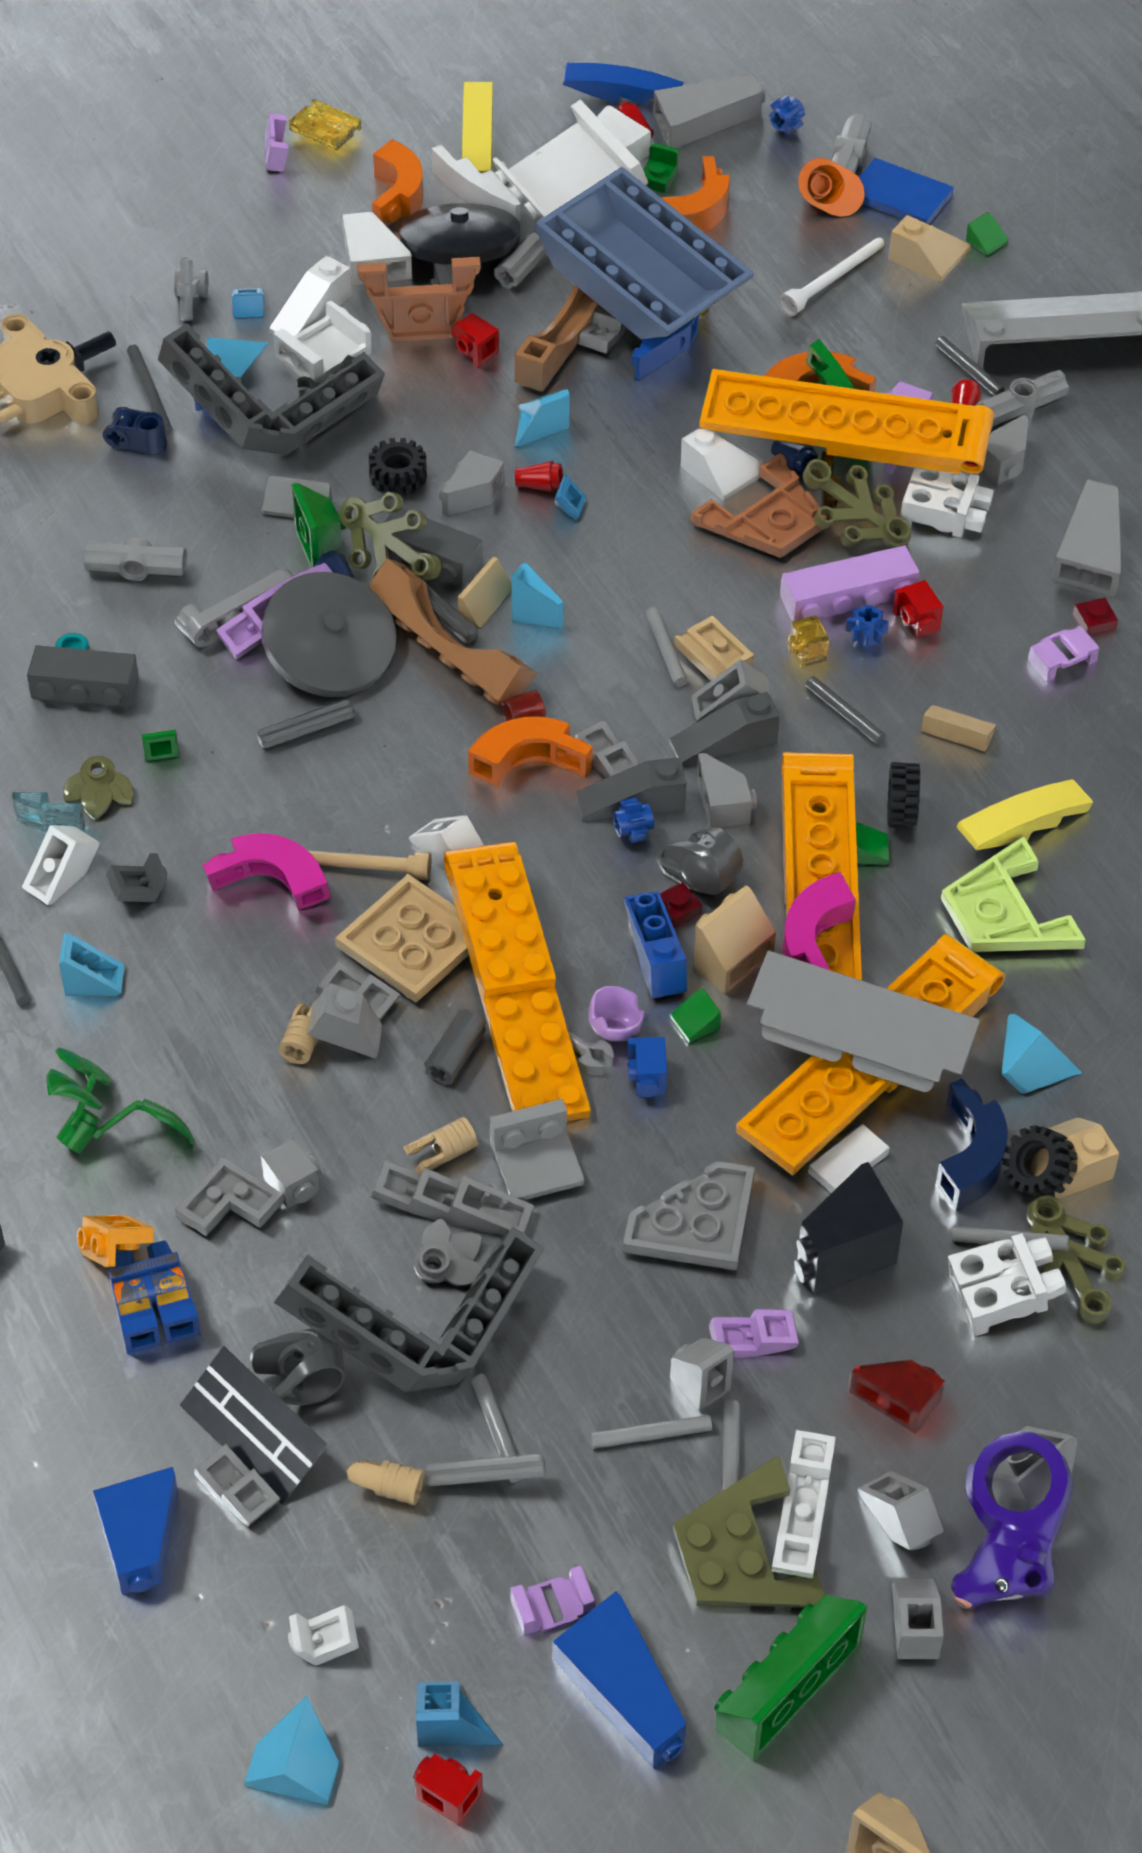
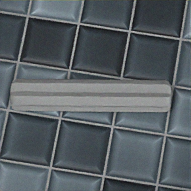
M542 1454L430 1463L425 1468V1478L428 1486L541 1477L545 1474V1460Z

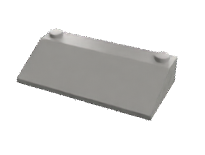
M1142 292L961 303V311L974 362L982 369L985 350L991 344L1142 335Z

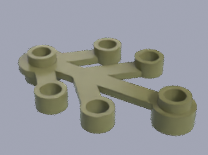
M814 459L808 463L803 471V479L806 486L811 489L822 488L848 507L834 509L828 506L820 507L814 516V522L818 527L827 529L831 527L833 522L867 521L874 526L872 528L860 529L854 525L847 526L842 532L840 540L843 545L849 548L856 547L860 541L882 540L887 546L892 548L904 546L909 542L911 538L910 525L905 519L897 516L893 502L894 491L889 485H878L872 494L874 503L882 508V516L874 510L866 480L868 473L864 467L854 465L846 475L847 483L855 489L856 496H854L830 478L831 468L826 462ZM853 474H857L861 479L856 478ZM880 493L885 494L887 498L882 497ZM821 515L827 516L829 520L824 519ZM848 534L853 535L855 539L850 538Z
M387 492L380 500L366 503L359 497H350L342 503L339 516L341 523L351 531L353 550L349 555V562L352 567L365 569L371 564V554L366 550L364 530L372 535L377 566L373 570L372 580L386 558L389 559L388 548L408 562L413 573L421 579L434 580L439 576L441 562L436 555L429 553L419 554L394 535L395 533L407 530H422L427 523V517L422 511L410 510L404 517L383 523H378L371 518V516L385 511L390 513L399 512L403 507L401 495ZM393 497L395 503L394 506L391 508L389 502L390 499ZM353 509H355V516H354V518H352V511H353ZM417 515L418 523L414 526L413 517ZM361 553L363 556V560L359 564L358 556ZM423 561H424L425 564H426V567H425L424 571L422 572L421 566H422V563H423Z
M1043 1195L1036 1198L1030 1203L1027 1210V1220L1032 1226L1029 1232L1066 1235L1065 1230L1085 1237L1084 1242L1086 1244L1084 1246L1070 1240L1068 1251L1051 1250L1053 1262L1044 1264L1041 1273L1057 1268L1060 1270L1063 1264L1080 1297L1079 1313L1082 1318L1091 1324L1105 1321L1110 1314L1112 1299L1106 1291L1093 1288L1080 1261L1101 1269V1275L1108 1281H1118L1123 1277L1126 1264L1122 1257L1096 1251L1106 1247L1109 1238L1108 1229L1101 1224H1090L1067 1215L1062 1203L1053 1196ZM1042 1214H1047V1215H1049L1051 1218H1046V1217H1043V1216H1041V1215H1042ZM1098 1234L1103 1239L1096 1240L1092 1238L1091 1235ZM1114 1265L1118 1267L1119 1270L1113 1271L1110 1270L1107 1266ZM1090 1307H1095V1308L1099 1309L1100 1311H1099V1312H1097V1311H1092V1310H1090L1089 1308H1090Z

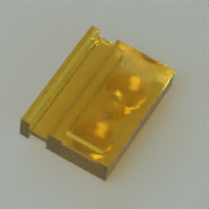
M316 99L311 101L312 105L305 106L289 120L290 131L336 151L354 136L355 130L359 131L362 129L360 118Z

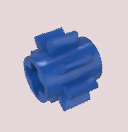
M786 95L770 105L774 110L769 114L770 122L776 130L784 131L785 134H788L792 130L796 131L804 125L800 118L806 114L799 100L795 98L790 99L789 95Z
M862 606L858 610H852V618H847L846 631L852 632V642L855 641L860 646L869 647L876 643H882V636L887 634L889 621L883 620L882 610L879 611L873 606Z
M636 797L620 801L621 807H618V811L613 812V823L619 837L626 836V839L629 838L630 843L647 840L646 834L649 833L648 830L654 829V817L649 804L638 802Z

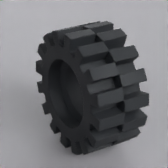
M389 438V444L383 440L379 442L380 447L375 445L372 448V452L369 453V477L372 486L376 485L377 491L380 492L384 489V494L392 491L399 495L405 491L407 496L412 494V488L417 492L420 490V484L424 486L427 478L426 453L423 452L421 445L416 447V442L413 440L407 444L406 438H400V442H395V438ZM395 465L406 466L405 468L401 469L389 468Z
M891 762L887 793L888 825L917 826L921 779L919 763Z
M1033 1125L1030 1126V1130L1027 1128L1019 1130L1022 1137L1016 1135L1011 1137L1010 1140L1014 1143V1146L1012 1148L1006 1145L1005 1152L1009 1153L1010 1156L1002 1160V1165L1010 1168L1003 1171L1005 1177L1011 1179L1009 1184L1017 1188L1018 1191L1037 1198L1043 1195L1055 1197L1054 1191L1058 1193L1064 1192L1066 1189L1062 1183L1071 1184L1073 1178L1069 1177L1068 1174L1070 1171H1077V1166L1071 1164V1160L1078 1159L1077 1153L1071 1151L1074 1148L1073 1143L1066 1140L1067 1137L1043 1126ZM1041 1148H1046L1049 1154L1047 1167L1039 1176H1034L1031 1171L1032 1159Z

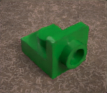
M654 142L650 145L649 160L643 168L648 181L646 185L648 188L666 194L678 174L679 150L677 148Z

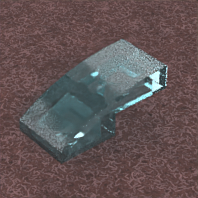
M12 792L16 820L24 825L44 832L48 831L50 825L75 826L85 832V821L81 803H49L48 792Z

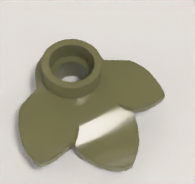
M93 756L82 764L79 773L67 780L64 785L63 797L66 803L81 801L86 813L93 820H98L106 812L112 801L121 805H131L133 789L126 776L115 772V767L111 760L104 756ZM95 768L104 769L99 775L92 773V770Z

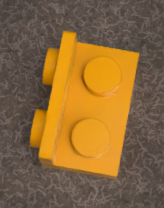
M127 1214L83 1216L82 1227L78 1229L77 1243L82 1255L105 1267H115L116 1248L120 1250L139 1249V1243H153L154 1227Z

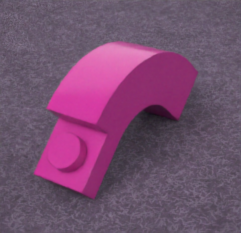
M254 833L232 838L233 852L215 855L210 861L202 864L212 891L250 876L266 875L280 880L287 886L298 911L332 898L326 878L316 859L300 844L279 835Z
M841 872L817 880L805 888L794 900L786 918L782 955L830 970L816 944V938L824 930L852 920L856 902Z

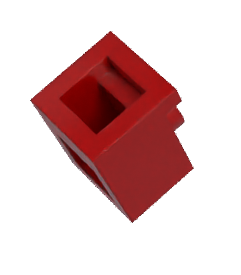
M473 312L453 325L451 336L455 338V348L462 354L472 358L475 367L479 368L499 353V329Z
M926 580L895 590L893 613L895 616L901 615L903 623L906 626H910L916 637L928 635L941 629L944 606Z
M435 1753L431 1758L428 1756L423 1758L413 1775L416 1799L456 1825L461 1823L483 1792L481 1772L475 1769L470 1776L467 1769L458 1761L452 1758L445 1760Z

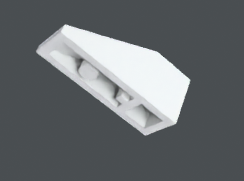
M327 255L306 272L271 325L270 333L273 334L283 327L294 336L326 316L325 304L330 300L338 306L343 304L352 296L350 267Z

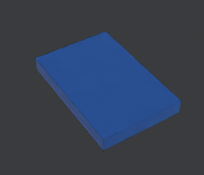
M874 158L859 176L864 185L865 192L863 205L900 219L908 215L926 224H930L953 196L954 191L953 186L878 158Z

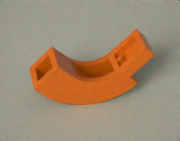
M391 139L373 153L374 177L391 186L389 190L372 202V212L386 227L396 222L401 216L406 219L409 215L419 211L424 198L423 170L418 157L409 148Z
M702 156V188L685 196L661 197L704 233L711 230L724 218L729 202L730 176L729 174L722 175L721 168H716L714 156Z
M808 352L795 354L779 361L764 375L818 384L819 376L806 363ZM830 352L838 361L855 389L875 392L876 377L856 369V358L842 353Z
M547 717L512 719L492 727L475 741L468 750V772L498 787L515 767L530 761H546L586 778L593 769V746L581 739L571 737L570 724L564 721Z

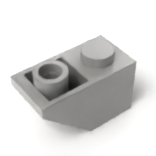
M469 450L464 459L458 461L455 465L450 480L448 482L445 481L441 486L439 499L442 500V515L452 516L492 505L505 485L504 461Z
M892 1579L897 1659H939L944 1631L941 1597L935 1580Z

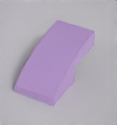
M755 1309L750 1318L713 1317L709 1324L711 1340L729 1344L734 1349V1358L778 1353L796 1348L799 1344L792 1310Z

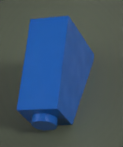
M173 1467L93 1490L97 1511L122 1594L144 1592L163 1580L178 1498V1488Z

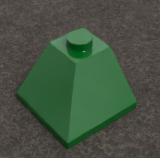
M294 483L291 486L295 532L309 565L313 568L316 566L317 560L324 553L339 549L342 545L341 530H345L346 527L341 523L340 510L336 511L330 498L299 483Z

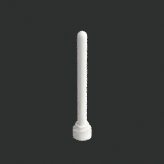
M880 237L874 239L802 289H789L779 297V305L782 311L788 316H795L805 308L807 299L885 246V241Z

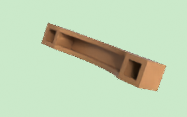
M575 284L564 306L550 325L538 334L528 335L516 351V383L543 392L578 344L580 333L592 324L594 312L601 306Z
M386 558L368 587L383 600L390 613L397 617L395 620L397 625L408 632L413 630L419 636L416 640L430 650L435 648L441 653L438 658L443 663L453 669L457 667L463 672L461 674L462 679L472 686L482 687L485 690L483 694L485 698L498 706L501 703L512 706L517 705L537 675V672L516 655L500 649H468L457 642L443 628L435 615L429 599L426 582L404 564Z

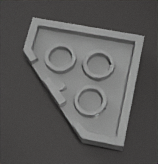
M716 1161L706 1167L703 1174L688 1182L685 1179L661 1193V1198L646 1207L640 1205L629 1212L622 1252L737 1271L755 1167Z

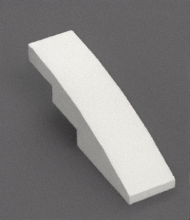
M443 145L431 148L432 172L451 191L467 203L489 205L511 213L517 218L521 227V203L492 170L481 174L467 157L456 161Z

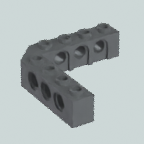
M188 323L163 338L158 361L242 449L281 455L290 454L377 396L385 373L363 352L352 359L349 366L335 375L333 373L329 374L326 381L312 390L308 388L303 396L289 405L285 403L272 412L260 399L257 400L242 385V380L239 377H235L220 362L221 358L217 354L214 356L199 340L200 336Z
M512 1227L496 1244L437 1342L422 1332L417 1334L393 1318L394 1313L388 1309L383 1311L359 1294V1289L356 1287L351 1289L326 1272L327 1268L309 1255L304 1258L294 1271L274 1303L405 1392L456 1385L474 1368L545 1248Z

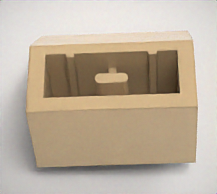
M747 885L737 893L729 894L717 909L710 914H704L695 926L693 970L724 994L763 963L767 950L774 952L776 931L752 889Z

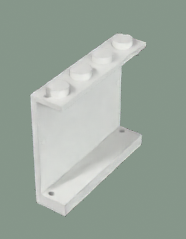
M581 99L571 105L577 123L513 167L507 169L503 161L501 162L497 157L493 158L498 170L494 174L506 187H509V191L520 203L523 202V207L532 220L536 218L541 220L620 167L625 168L643 184H648L641 163Z

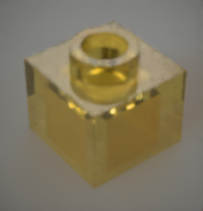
M817 615L792 621L791 634L787 637V646L792 656L796 655L801 667L826 662L829 637Z

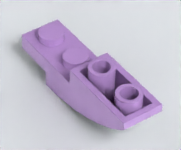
M326 563L301 572L269 589L244 605L242 613L216 630L217 636L236 660L262 643L261 627L263 616L275 592L289 580L303 574L332 572Z

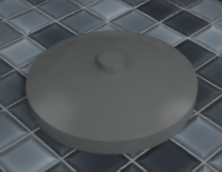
M313 572L295 577L275 592L263 616L261 627L262 643L269 661L276 671L289 683L311 694L325 697H344L360 693L371 687L384 675L395 652L396 628L386 604L371 588L346 575L332 572Z

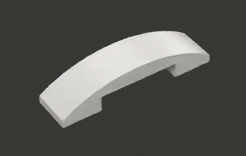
M796 1430L788 1475L790 1495L784 1498L772 1572L813 1579L834 1453L835 1436Z

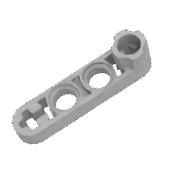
M280 569L204 611L199 606H194L193 604L186 605L175 619L176 626L196 646L205 647L220 639L217 636L216 630L242 613L244 605L295 575L288 569ZM232 611H234V612L231 614V616L228 617V618L225 620V618L227 617V615H228L229 613H231Z

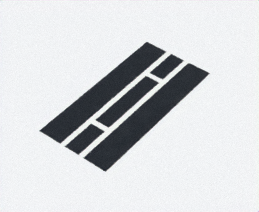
M225 1346L222 1347L180 1404L221 1446L227 1444L250 1471L255 1469L279 1496V1502L282 1505L328 1445Z

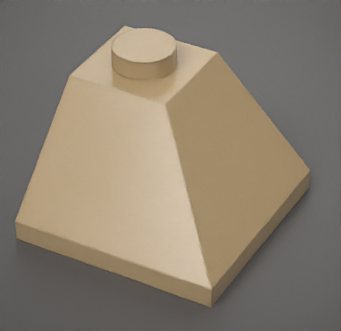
M906 215L891 231L888 260L941 282L971 250V245Z
M1077 1117L1048 1128L1067 1137L1066 1140L1073 1143L1074 1148L1071 1151L1076 1152L1078 1158L1077 1160H1071V1164L1077 1166L1076 1172L1070 1171L1068 1174L1069 1177L1073 1178L1072 1183L1067 1184L1063 1182L1062 1185L1066 1190L1062 1193L1054 1191L1055 1198L1061 1199L1114 1178L1119 1152L1101 1124ZM1041 1148L1032 1159L1031 1171L1034 1176H1039L1047 1167L1049 1154L1046 1148Z
M878 1792L860 1805L853 1813L847 1850L851 1853H930L916 1817L911 1814L910 1809L902 1801L896 1798L889 1799Z

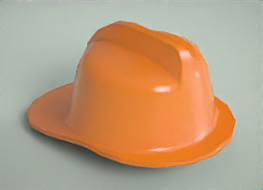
M814 158L805 163L800 171L798 178L799 191L809 204L838 217L850 216L858 211L863 204L865 196L863 183L855 173L829 159Z

